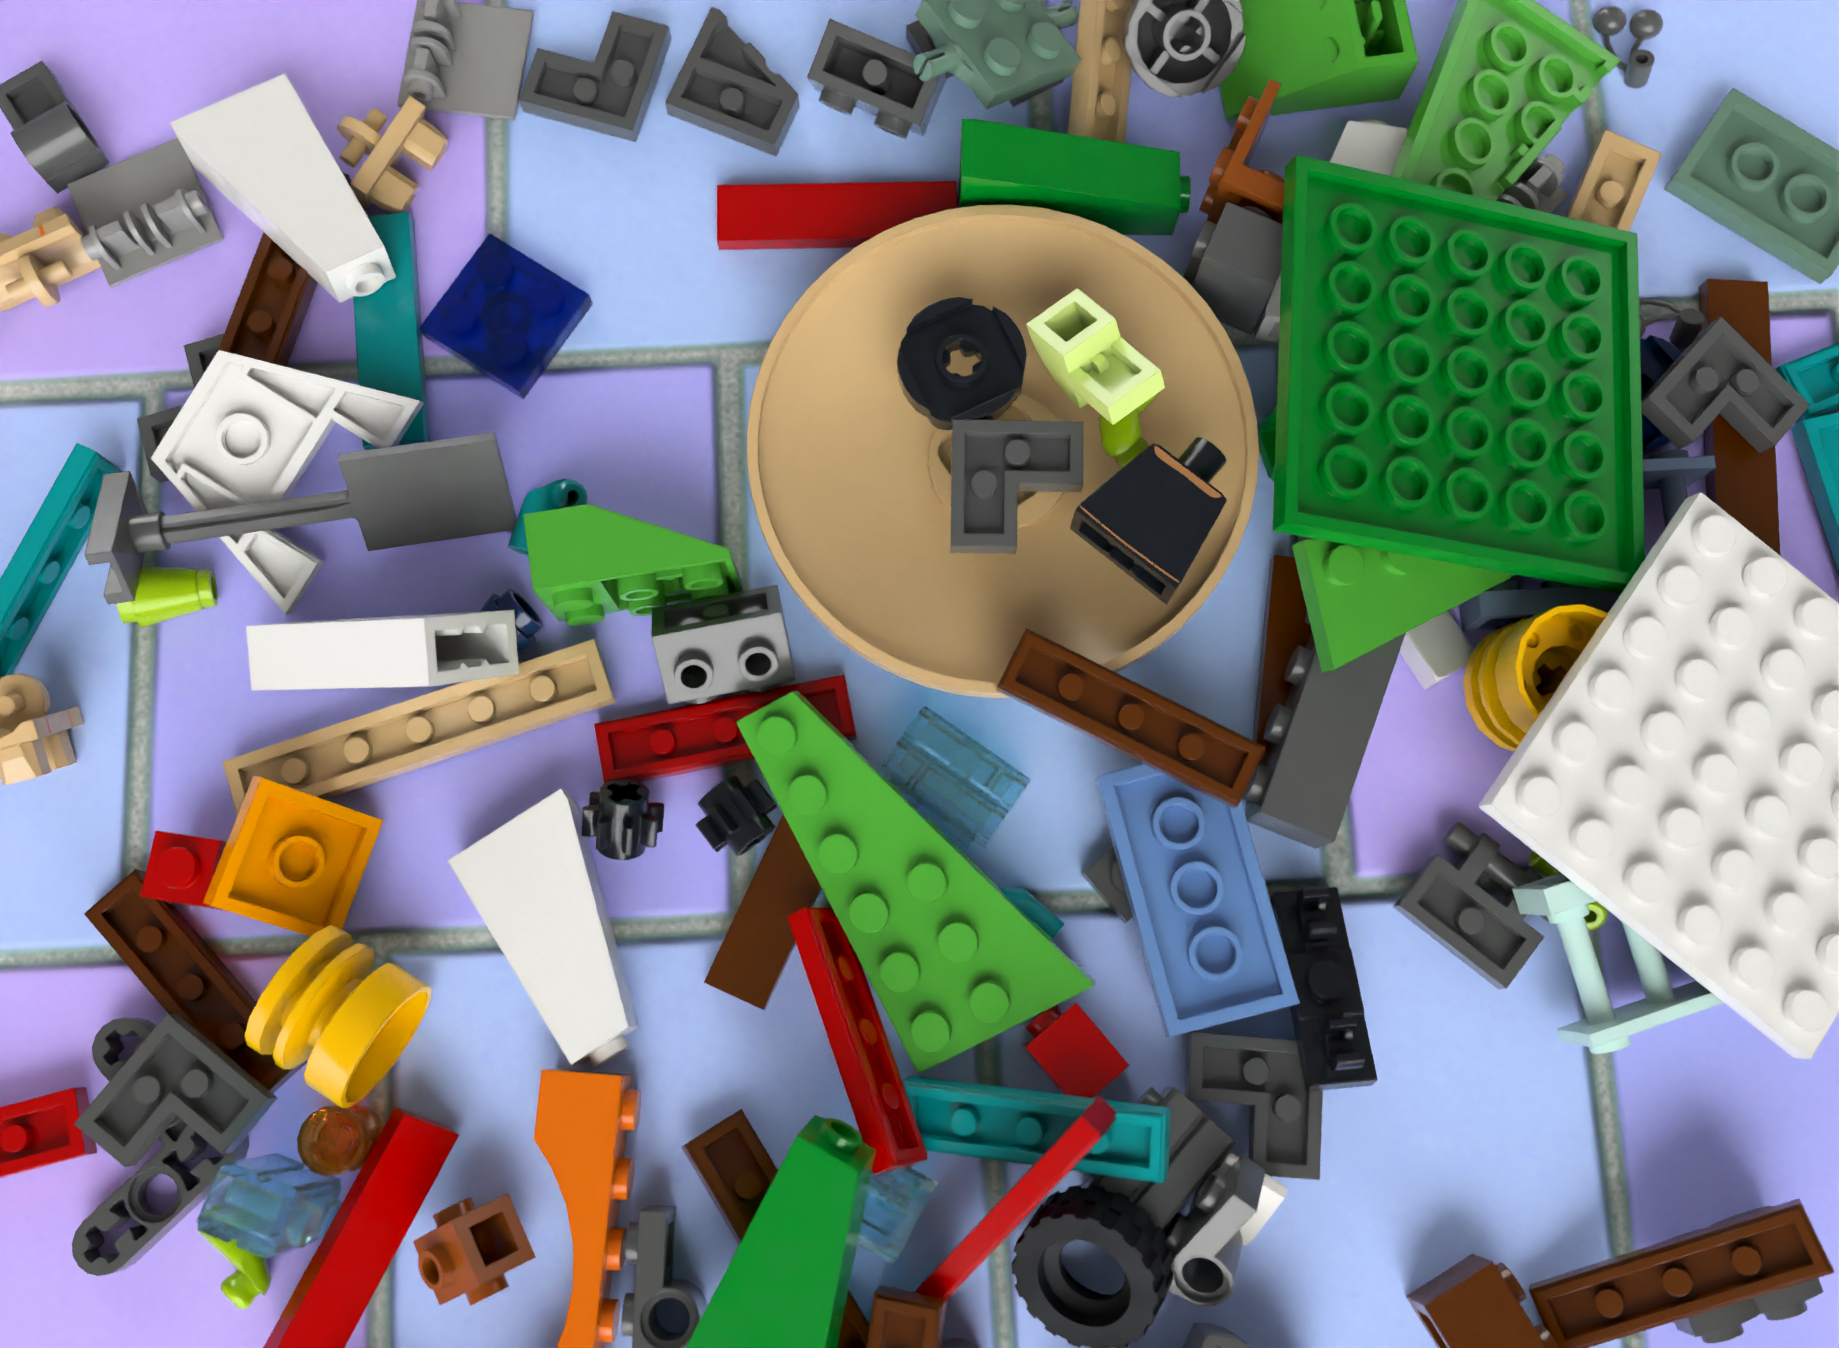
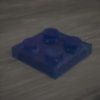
M489 233L419 327V330L426 339L524 400L593 303L588 293Z

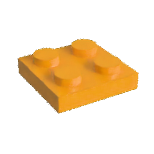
M253 776L203 903L307 936H312L315 932L329 925L342 929L383 820L274 781Z

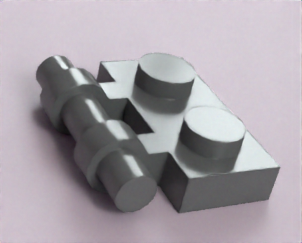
M1458 821L1443 838V842L1461 855L1458 865L1456 867L1452 866L1438 854L1431 856L1393 908L1498 990L1507 989L1544 938L1542 934L1524 921L1527 914L1519 913L1512 888L1543 879V877L1533 869H1529L1526 872L1498 852L1500 844L1484 832L1478 836ZM1482 873H1485L1509 892L1503 904L1475 883ZM1539 915L1544 920L1549 922L1546 915Z

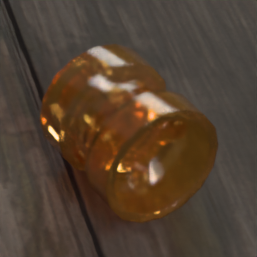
M355 1104L350 1108H341L338 1105L322 1107L311 1113L301 1125L297 1136L298 1154L303 1164L312 1172L324 1176L361 1170L384 1126L374 1111L360 1104Z

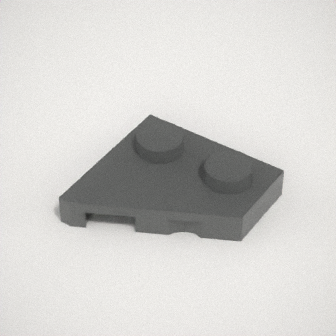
M711 7L665 101L668 115L773 156H777L800 107L798 93L781 75L775 74L768 69L765 58L751 43L746 45L728 26L727 17L714 7Z

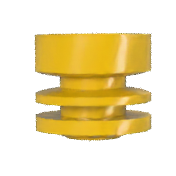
M1583 604L1557 606L1535 614L1530 618L1505 625L1483 637L1468 657L1463 679L1466 706L1478 729L1499 747L1515 752L1608 613Z
M329 925L315 932L301 944L280 967L265 988L247 1024L245 1032L247 1046L261 1055L273 1054L275 1064L282 1069H294L308 1060L304 1073L306 1085L341 1108H350L365 1098L399 1059L426 1014L432 997L431 987L392 963H386L371 973L375 961L374 950L365 944L356 943L353 945L350 934L339 927Z

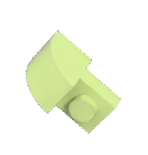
M1078 288L1026 324L1038 355L1063 392L1079 408H1082L1087 403L1091 405L1112 425L1165 388L1161 370L1122 339L1116 319Z

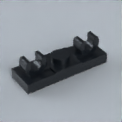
M1337 887L1274 892L1270 902L1300 1004L1290 1006V1012L1306 1092L1372 1086L1378 1078Z

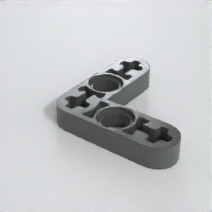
M119 1018L102 1026L94 1038L92 1055L98 1070L109 1082L127 1062V1060H119L118 1055L124 1049L123 1043L119 1040L120 1037L139 1036L140 1040L134 1046V1051H136L157 1025L150 1020L141 1018ZM177 1116L159 1137L164 1146L92 1212L75 1231L72 1241V1254L78 1267L87 1274L103 1276L126 1270L137 1263L240 1166L247 1156L249 1136L247 1135L233 1153L224 1154L223 1158H206L190 1170L180 1162L194 1160L206 1149L208 1143ZM159 1174L168 1175L172 1178L178 1190L176 1203L166 1213H159L153 1210L146 1199L148 1184ZM195 1176L198 1177V1178H200V1182H199V1183L197 1182V1179L195 1178ZM131 1218L141 1224L140 1226L129 1228L116 1240L114 1245L120 1253L119 1255L117 1253L106 1256L100 1254L98 1249L105 1241L100 1231L104 1232L120 1228Z

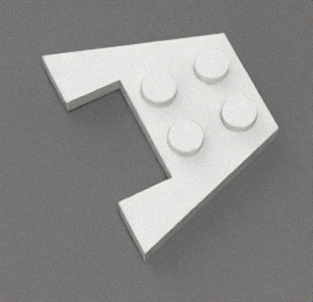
M218 350L151 456V459L196 511L288 499L335 423L376 448L397 446L424 402ZM273 529L219 537L285 614H292L324 563L323 559Z

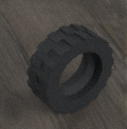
M1081 1185L1070 1186L1063 1193L1057 1191L1050 1195L1044 1205H1040L1017 1240L1013 1250L1016 1253L1012 1261V1274H1015L1017 1280L1015 1288L1019 1297H1023L1028 1312L1034 1319L1038 1318L1045 1325L1044 1329L1054 1336L1057 1334L1068 1340V1344L1079 1348L1081 1345L1092 1348L1128 1347L1130 1341L1134 1339L1136 1341L1140 1340L1146 1334L1149 1326H1152L1168 1294L1167 1292L1172 1284L1174 1275L1173 1272H1170V1267L1173 1263L1172 1251L1166 1246V1236L1161 1227H1156L1150 1219L1151 1215L1142 1206L1138 1208L1129 1201V1197L1119 1192L1114 1194L1105 1191V1187L1092 1185L1091 1188H1081ZM1073 1240H1082L1104 1249L1124 1270L1123 1287L1118 1292L1109 1295L1095 1292L1081 1285L1067 1272L1061 1262L1063 1247Z

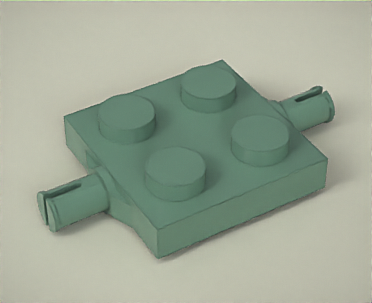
M923 0L915 16L933 38L936 49L914 57L913 68L915 74L921 73L919 79L925 82L947 72L953 73L958 79L969 86L986 110L1069 77L1082 59L1063 36L1060 29L1077 23V7L1070 8L1073 4L1070 0H1064L1048 8L1041 7L1037 0Z

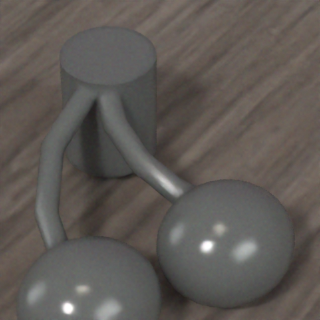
M1607 6L1601 8L1594 15L1593 27L1599 34L1604 35L1606 49L1616 56L1610 43V36L1616 35L1624 29L1627 18L1622 9L1615 6ZM1641 10L1635 13L1629 22L1630 32L1637 40L1631 48L1628 65L1620 61L1617 66L1625 72L1624 82L1631 88L1645 86L1653 67L1654 55L1648 50L1637 49L1644 40L1654 38L1663 28V18L1655 10Z
M1639 297V310L1641 305L1651 304L1669 308L1675 312L1656 315L1646 320L1639 314L1640 338L1645 333L1648 325L1667 319H1677L1669 337L1674 345L1687 348L1698 336L1705 320L1704 315L1700 311L1691 308L1681 309L1671 302L1656 299H1640Z

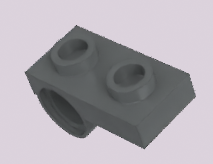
M43 61L0 84V109L13 128V131L10 132L13 140L36 172L57 194L67 189L68 183L88 176L110 164L54 73Z
M1244 1154L1225 1174L1215 1170L1200 1188L1195 1199L1196 1206L1186 1217L1179 1212L1176 1213L1162 1230L1166 1236V1246L1168 1249H1171L1173 1256L1170 1272H1173L1174 1275L1168 1291L1175 1296L1179 1294L1187 1301L1196 1305H1218L1228 1299L1233 1290L1243 1244L1240 1229L1257 1212L1266 1170Z
M649 1205L639 1211V1222H630L628 1225L626 1263L636 1265L635 1293H626L624 1297L621 1327L623 1336H632V1348H686L707 1308L705 1296L695 1284L683 1279H672L676 1206ZM675 1298L687 1307L690 1323L686 1331L672 1333L665 1330L659 1324L656 1309L660 1300Z

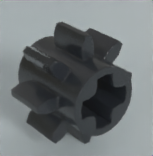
M733 775L712 788L698 802V806L706 817L697 822L695 826L716 853L728 845L736 856H740L763 841L776 828L767 814L776 809L777 805L758 779L753 780L745 787L739 777Z
M631 779L608 781L601 786L600 793L594 791L590 793L589 805L582 808L581 834L587 837L596 836L595 849L605 857L614 860L637 858L644 853L646 846L654 848L657 844V833L663 831L664 803H649L650 790L641 782Z

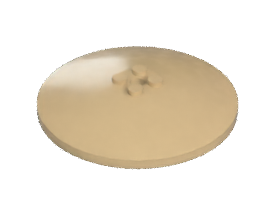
M977 205L949 209L914 218L887 229L858 245L832 264L812 283L788 312L773 337L761 364L750 403L747 425V469L751 496L767 546L775 564L793 593L811 615L837 640L865 660L893 675L924 687L957 695L992 699L1011 698L995 689L1026 628L1116 673L1154 652L1194 616L1224 576L1242 540L1250 518L1257 486L1259 443L1257 418L1251 389L1241 360L1226 330L1209 305L1186 279L1163 259L1138 242L1099 223L1073 214L1046 208L1020 205ZM1076 288L1116 319L1121 338L1161 370L1165 388L1160 391V394L1139 415L1142 431L1141 437L1146 440L1148 446L1153 443L1158 444L1179 459L1194 439L1201 437L1213 443L1226 458V464L1211 480L1210 484L1226 497L1227 502L1181 584L1167 605L1070 529L1075 509L1080 503L1123 468L1116 462L1115 457L1108 456L1102 447L1098 421L1099 412L1088 403L1082 408L1077 407L1063 392L1038 355L1026 326L1028 322ZM961 297L973 299V305L984 306L991 311L994 306L1006 313L1021 332L1027 353L1022 390L1010 408L995 420L1083 422V487L1081 492L1017 491L1016 554L950 553L952 430H942L933 426L927 417L918 413L911 406L900 387L897 358L901 341L907 334L906 328L914 316L921 310L940 300ZM960 350L952 351L950 353L951 364L946 369L952 374L958 373L960 376H968L972 374V366L979 362L975 355L964 357Z

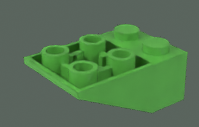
M1240 0L1244 14H1241L1244 21L1243 33L1246 35L1245 47L1234 71L1219 85L1225 122L1238 120L1249 95L1260 100L1270 79L1281 83V87L1269 116L1400 99L1419 62L1406 1Z
M591 504L523 514L533 591L557 620H566L567 625L587 626L597 624L605 619V613L629 610V613L633 616L652 615V608L666 606L667 603L698 600L743 591L739 572L728 548Z

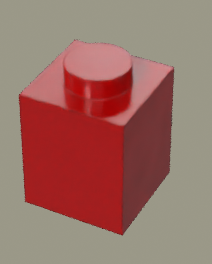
M156 830L140 897L222 910L204 904L203 901L227 842Z
M1077 1003L1070 1004L1063 1011L1058 1005H1055L1041 1012L1025 1027L1032 1038L1022 1048L1061 1094L1094 1098L1130 1066Z

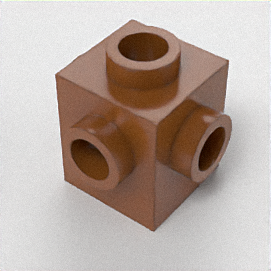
M505 1194L478 1208L475 1207L472 1197L464 1199L434 1214L432 1217L437 1228L413 1241L419 1255L418 1268L425 1284L434 1291L439 1305L465 1294L470 1306L509 1287L504 1273L535 1258V1254L509 1194Z

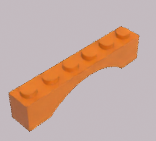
M565 1069L541 1070L534 1141L553 1170L567 1207L573 1241V1287L565 1327L556 1348H605V1342L614 1343L616 1339L620 1316L619 1299H610L613 1270L622 1271L627 1236L626 1228H617L620 1200L630 1199L634 1179V1159L624 1158L627 1130H637L641 1110V1091L631 1089L633 1078L631 1074Z

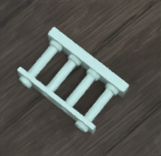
M1562 873L1512 888L1520 914L1546 915L1550 924H1557L1587 1017L1556 1028L1560 1041L1589 1047L1590 1052L1593 1054L1609 1053L1628 1047L1631 1044L1629 1036L1724 1003L1698 981L1672 989L1661 952L1622 922L1646 998L1613 1009L1584 920V916L1590 914L1587 904L1596 900Z

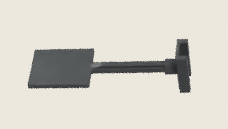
M492 432L338 454V464L347 487L345 491L168 516L163 511L148 513L130 471L104 474L84 556L89 565L110 562L103 594L107 604L110 605L135 601L144 554L168 550L174 543L354 518L359 523L368 551L511 531L514 529L517 515L496 434Z

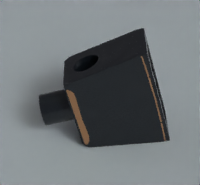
M1201 437L1195 438L1179 459L1162 446L1153 443L1080 503L1075 509L1070 529L1167 605L1181 584L1227 502L1226 497L1210 484L1211 480L1226 464V458L1213 443Z

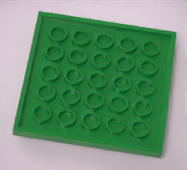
M1296 154L1285 166L1272 531L1622 593L1645 559L1637 233Z

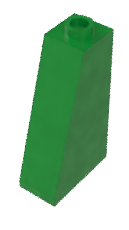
M962 119L959 208L977 205H1020L1046 208L1085 218L1107 226L1122 235H1173L1179 213H1188L1191 180L1190 176H1180V152L984 120Z
M815 1114L797 1134L686 1348H837L876 1152L875 1149L862 1142V1136L855 1128L841 1120L834 1118L824 1120Z

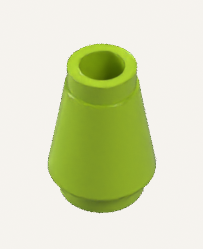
M142 566L135 601L116 604L120 619L123 623L138 622L139 626L143 628L203 610L205 607L217 606L218 591L215 575L212 569L199 570L192 568Z

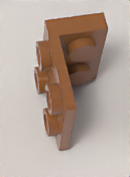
M1270 79L1260 100L1250 95L1248 96L1233 130L1235 133L1228 148L1224 146L1208 181L1210 185L1199 207V211L1208 215V221L1218 224L1225 205L1229 202L1239 207L1252 206L1268 213L1274 221L1283 224L1284 179L1274 172L1267 170L1256 171L1248 167L1263 134L1281 83Z

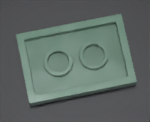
M1732 88L1721 101L1664 190L1815 282L1822 284L1834 273L1839 265V151Z

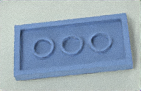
M1145 764L1098 775L1095 779L1165 1037H1173L1300 1004L1242 802L1240 801L1238 807L1231 808Z

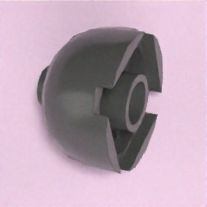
M1132 0L1124 16L1122 37L1130 67L1148 87L1169 97L1191 96L1198 92L1206 93L1215 89L1234 71L1244 51L1246 35L1243 33L1244 21L1241 13L1244 14L1240 0Z

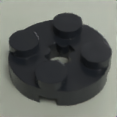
M961 297L948 298L935 302L921 310L914 316L906 328L907 334L901 341L897 358L900 387L911 406L918 413L927 417L930 423L938 429L952 430V419L995 420L1010 408L1021 393L1027 357L1024 339L1013 320L994 306L991 311L984 306L973 305V299ZM960 350L964 357L975 355L978 358L979 362L972 366L971 375L960 376L958 373L952 374L946 369L951 364L950 353L952 351Z

